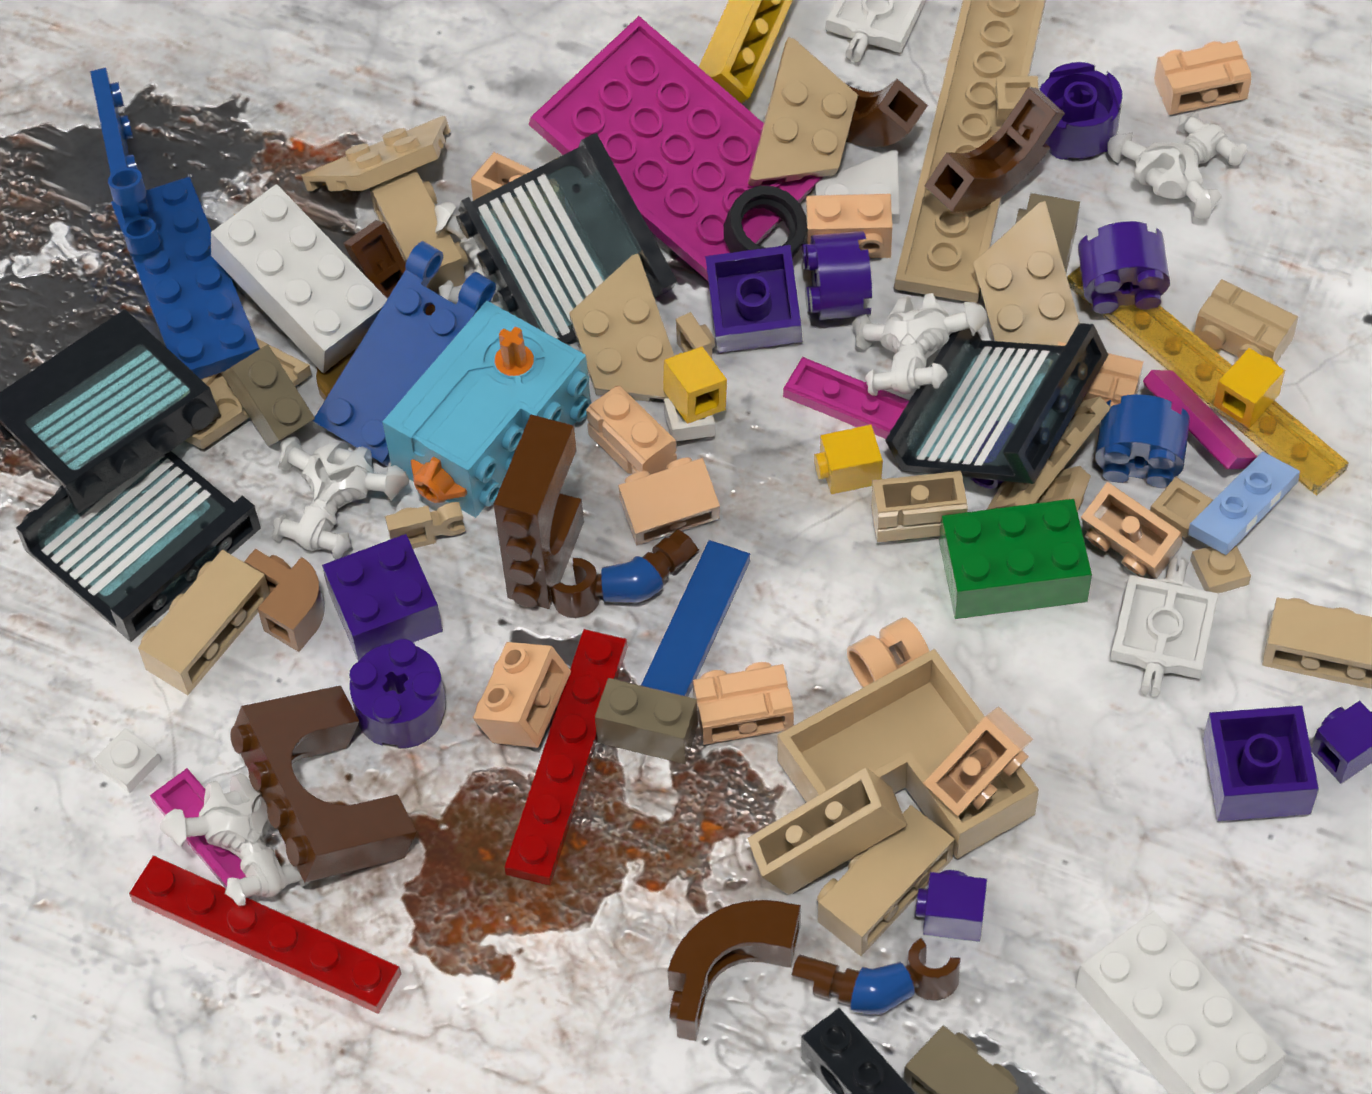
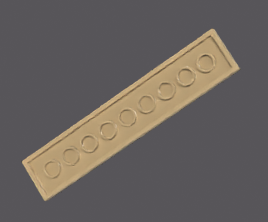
M963 0L899 260L894 289L920 294L934 293L938 297L978 303L981 289L973 262L991 247L1001 198L974 211L951 212L924 185L946 152L966 153L980 147L1006 121V119H997L996 78L997 76H1029L1046 0Z

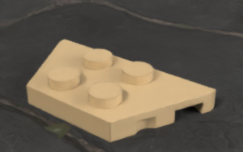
M788 37L784 45L748 180V185L751 186L761 185L763 181L782 178L786 182L800 180L807 175L815 177L835 175L840 166L858 94L794 38Z
M443 115L407 131L405 128L392 130L383 135V141L374 145L360 144L348 149L345 152V157L301 175L307 191H314L327 184L329 191H363L437 160L441 154L440 149L446 143L444 135L451 132L446 116Z
M1046 201L1038 203L973 262L995 341L1058 345V342L1067 343L1078 323H1080Z
M634 254L569 312L570 321L580 350L586 355L587 369L596 395H604L615 386L620 385L634 400L649 402L650 398L664 400L668 399L663 391L664 360L673 357L674 353L639 254Z

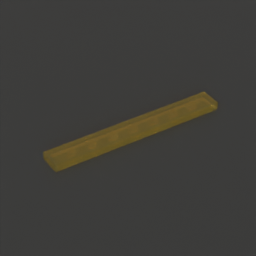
M1078 267L1067 276L1069 286L1092 306V303L1084 296L1081 269ZM1135 304L1119 305L1117 310L1101 314L1164 368L1174 371L1196 395L1265 453L1299 470L1298 481L1316 496L1347 471L1349 464L1347 460L1276 401H1273L1250 428H1247L1213 406L1218 381L1232 365L1162 306L1158 305L1155 308L1143 310L1137 308Z

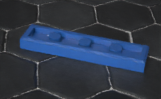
M708 540L641 686L686 697L689 696L693 688L692 680L697 679L750 563V553Z

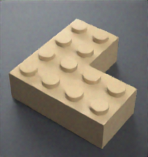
M935 649L777 735V761L806 802L866 767L890 785L894 794L906 788L925 816L955 838L953 855L956 859L1029 819L1036 812L1039 789L1022 766L1010 777L1002 772L991 783L998 789L996 793L979 810L971 805L959 816L952 812L923 784L985 717Z

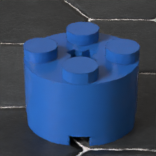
M1133 394L1121 396V403L1111 406V400L1106 402L1111 408L1100 421L1095 454L1097 464L1103 469V478L1111 482L1122 483L1128 481L1129 477L1147 479V483L1154 487H1167L1174 477L1178 476L1184 469L1190 423L1188 412L1182 408V412L1179 414L1171 409V401L1151 395Z

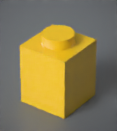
M703 346L679 353L664 360L663 391L687 424L726 410L727 379Z
M1248 348L1218 381L1213 406L1247 428H1250L1279 396L1285 370L1279 367L1270 357L1262 356Z
M872 425L820 435V453L814 454V463L819 480L826 478L831 495L872 486V480L882 479L883 459Z

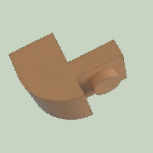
M254 549L244 563L265 574L270 594L257 608L263 630L300 652L316 633L324 617V600L316 571L303 557L291 568L282 558L276 555L269 557Z

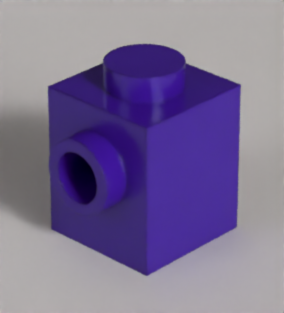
M1360 700L1346 710L1343 707H1339L1332 711L1323 720L1322 726L1316 730L1311 751L1336 780L1342 784L1372 763V711L1370 712Z
M945 870L941 873L930 872L928 889L919 888L915 917L925 918L923 935L980 942L987 879L969 877L957 870Z

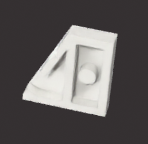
M889 151L838 172L835 175L821 179L816 184L815 193L816 195L891 194L892 224H899L897 151Z

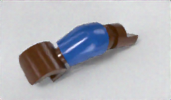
M677 529L672 535L665 537L652 548V552H647L643 557L636 556L627 563L602 567L601 574L596 573L595 566L589 561L582 558H573V570L577 585L571 586L559 582L551 586L553 604L559 614L566 617L579 618L593 612L599 605L601 596H603L604 602L640 603L658 593L663 588V581L669 577V572H675L699 549L687 534Z
M920 938L909 949L908 965L906 966L901 962L875 969L862 967L860 971L847 968L844 973L839 971V965L799 954L791 975L814 981L813 995L831 999L832 995H837L838 1002L851 1005V1011L875 1015L886 1013L914 996V994L926 1000L937 1001L947 998L955 992L959 985L961 958L950 957L948 963L943 967L937 969L929 968L924 965L926 964L927 945Z

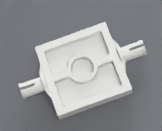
M836 0L826 19V31L852 39L848 49L845 51L846 57L851 61L853 56L855 62L860 61L866 46L869 44L901 53L926 0Z
M1178 556L1170 557L1166 578L1148 579L1129 574L1110 660L1133 664L1146 669L1141 686V692L1145 695L1149 693L1151 680H1154L1151 696H1158L1160 694L1164 673H1174L1201 679L1219 594L1196 589L1184 582L1186 569L1189 564L1188 560L1184 557H1181L1178 572L1175 571Z

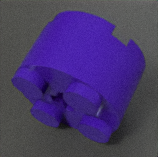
M1073 62L1056 67L1050 72L1049 78L1044 84L1042 82L1040 91L1065 113L1045 142L1050 147L1051 155L1062 160L1070 157H1091L1099 153L1108 152L1107 143L1118 132L1123 95L1118 80L1108 71L1107 75L1096 71L1095 65L1086 62Z
M1117 222L1098 228L1099 236L1088 241L1087 235L1080 240L1078 255L1084 296L1092 303L1094 312L1107 314L1118 308L1135 306L1139 309L1147 310L1161 304V295L1170 286L1165 244L1161 230L1156 228V233L1148 231L1147 223Z
M864 231L812 235L810 244H802L804 270H811L812 286L805 287L807 312L816 313L818 320L852 318L865 314L867 316L871 315L872 308L863 307L864 299L872 298L868 249H859L858 240L866 239Z
M398 639L392 643L372 649L352 666L349 674L350 694L355 713L359 719L358 725L369 740L382 746L385 743L397 745L398 749L418 746L435 735L442 724L441 719L446 709V698L440 669L428 652L415 646L411 640Z

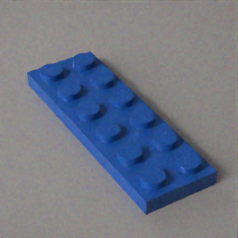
M189 176L146 190L149 212L142 213V217H148L155 221L160 237V245L151 253L145 255L130 253L165 346L200 379L226 371L260 348L230 275L211 256L212 230ZM111 201L114 214L122 232L125 221L121 206Z

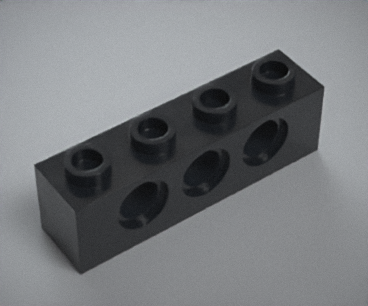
M840 1007L801 1036V1059L831 1094H916Z

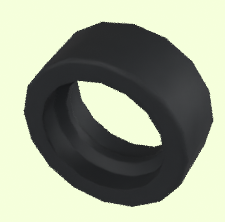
M756 186L745 190L734 201L723 225L724 241L730 253L765 248L754 243L745 234L741 221L744 214L751 209H766L776 213L785 222L789 230V236L786 243L782 246L791 245L793 259L802 246L807 233V217L801 204L789 192L775 186Z

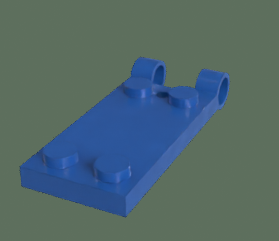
M106 68L90 71L111 173L108 178L109 188L113 201L120 205L125 221L122 232L128 251L135 255H145L159 247L160 237L155 221L148 217H142V213L149 212L142 174L137 168L134 154L129 155L126 140L134 138L128 115H119L118 107L124 106L119 82L110 83Z
M425 241L419 242L411 251L406 262L405 272L315 415V419L312 420L354 447L369 449L372 457L386 466L390 463L382 421L486 301L491 302L496 290V283L478 272L472 273L465 280L460 289L457 304L428 289L426 286L442 264L443 252ZM429 305H435V311L432 315H426L425 313Z

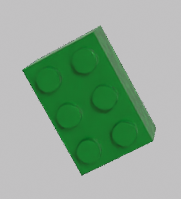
M1075 499L941 516L939 545L955 619L1088 602L1092 572Z

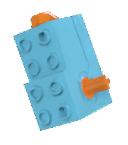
M486 301L382 421L391 466L396 465L403 469L409 480L414 482L417 491L427 500L434 503H444L445 501L449 503L459 502L461 510L476 518L485 506L489 507L494 504L530 414L570 425L585 419L587 416L586 409L592 404L586 355L493 303Z

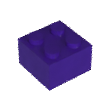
M791 245L705 256L718 353L803 342Z
M407 534L322 565L329 595L358 661L372 649L392 643L395 640L408 639L414 643L443 632L438 604Z
M1303 706L1210 712L1203 735V743L1217 821L1311 814L1319 786Z

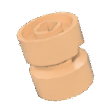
M902 617L883 627L879 632V638L869 635L848 646L847 658L855 677L863 688L929 652V648L916 626L909 619Z

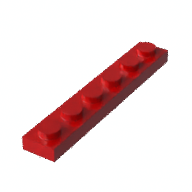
M583 629L570 668L571 673L563 689L504 866L506 875L551 886L597 744L595 715L608 678L618 679L628 648L626 638Z
M154 855L129 893L132 902L377 1014L381 1011L401 976V970L398 965L246 897L245 905L238 906L232 898L225 894V887Z

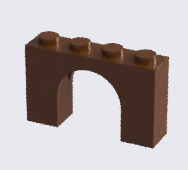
M531 414L493 505L507 598L514 600L517 604L524 607L532 608L538 606L550 609L553 602L550 587L561 582L584 524L582 499L560 493L577 451L574 425Z
M341 685L241 706L230 732L233 749L236 753L241 754L249 770V779L252 787L262 793L261 796L267 806L269 821L274 828H278L286 845L288 860L293 866L297 867L304 883L404 859L417 833L398 794L358 804L338 805L313 796L297 780L292 768L294 762L306 757L347 749L351 742L359 719Z

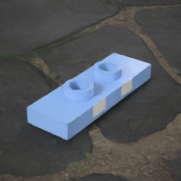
M1265 452L1260 453L1190 523L1188 535L1227 555L1298 483L1300 471Z

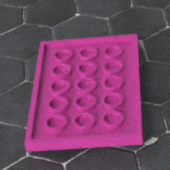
M638 16L530 117L528 125L562 155L578 148L582 139L597 132L649 230L707 281L708 274L705 256L730 253L724 241L723 225L734 201L745 190L756 187L748 185V180L764 123ZM807 175L800 180L786 182L784 178L763 181L758 186H775L789 192L800 203L816 187V184L823 176ZM751 209L744 214L741 224L745 234L754 243L759 244L782 219L776 213L766 209Z

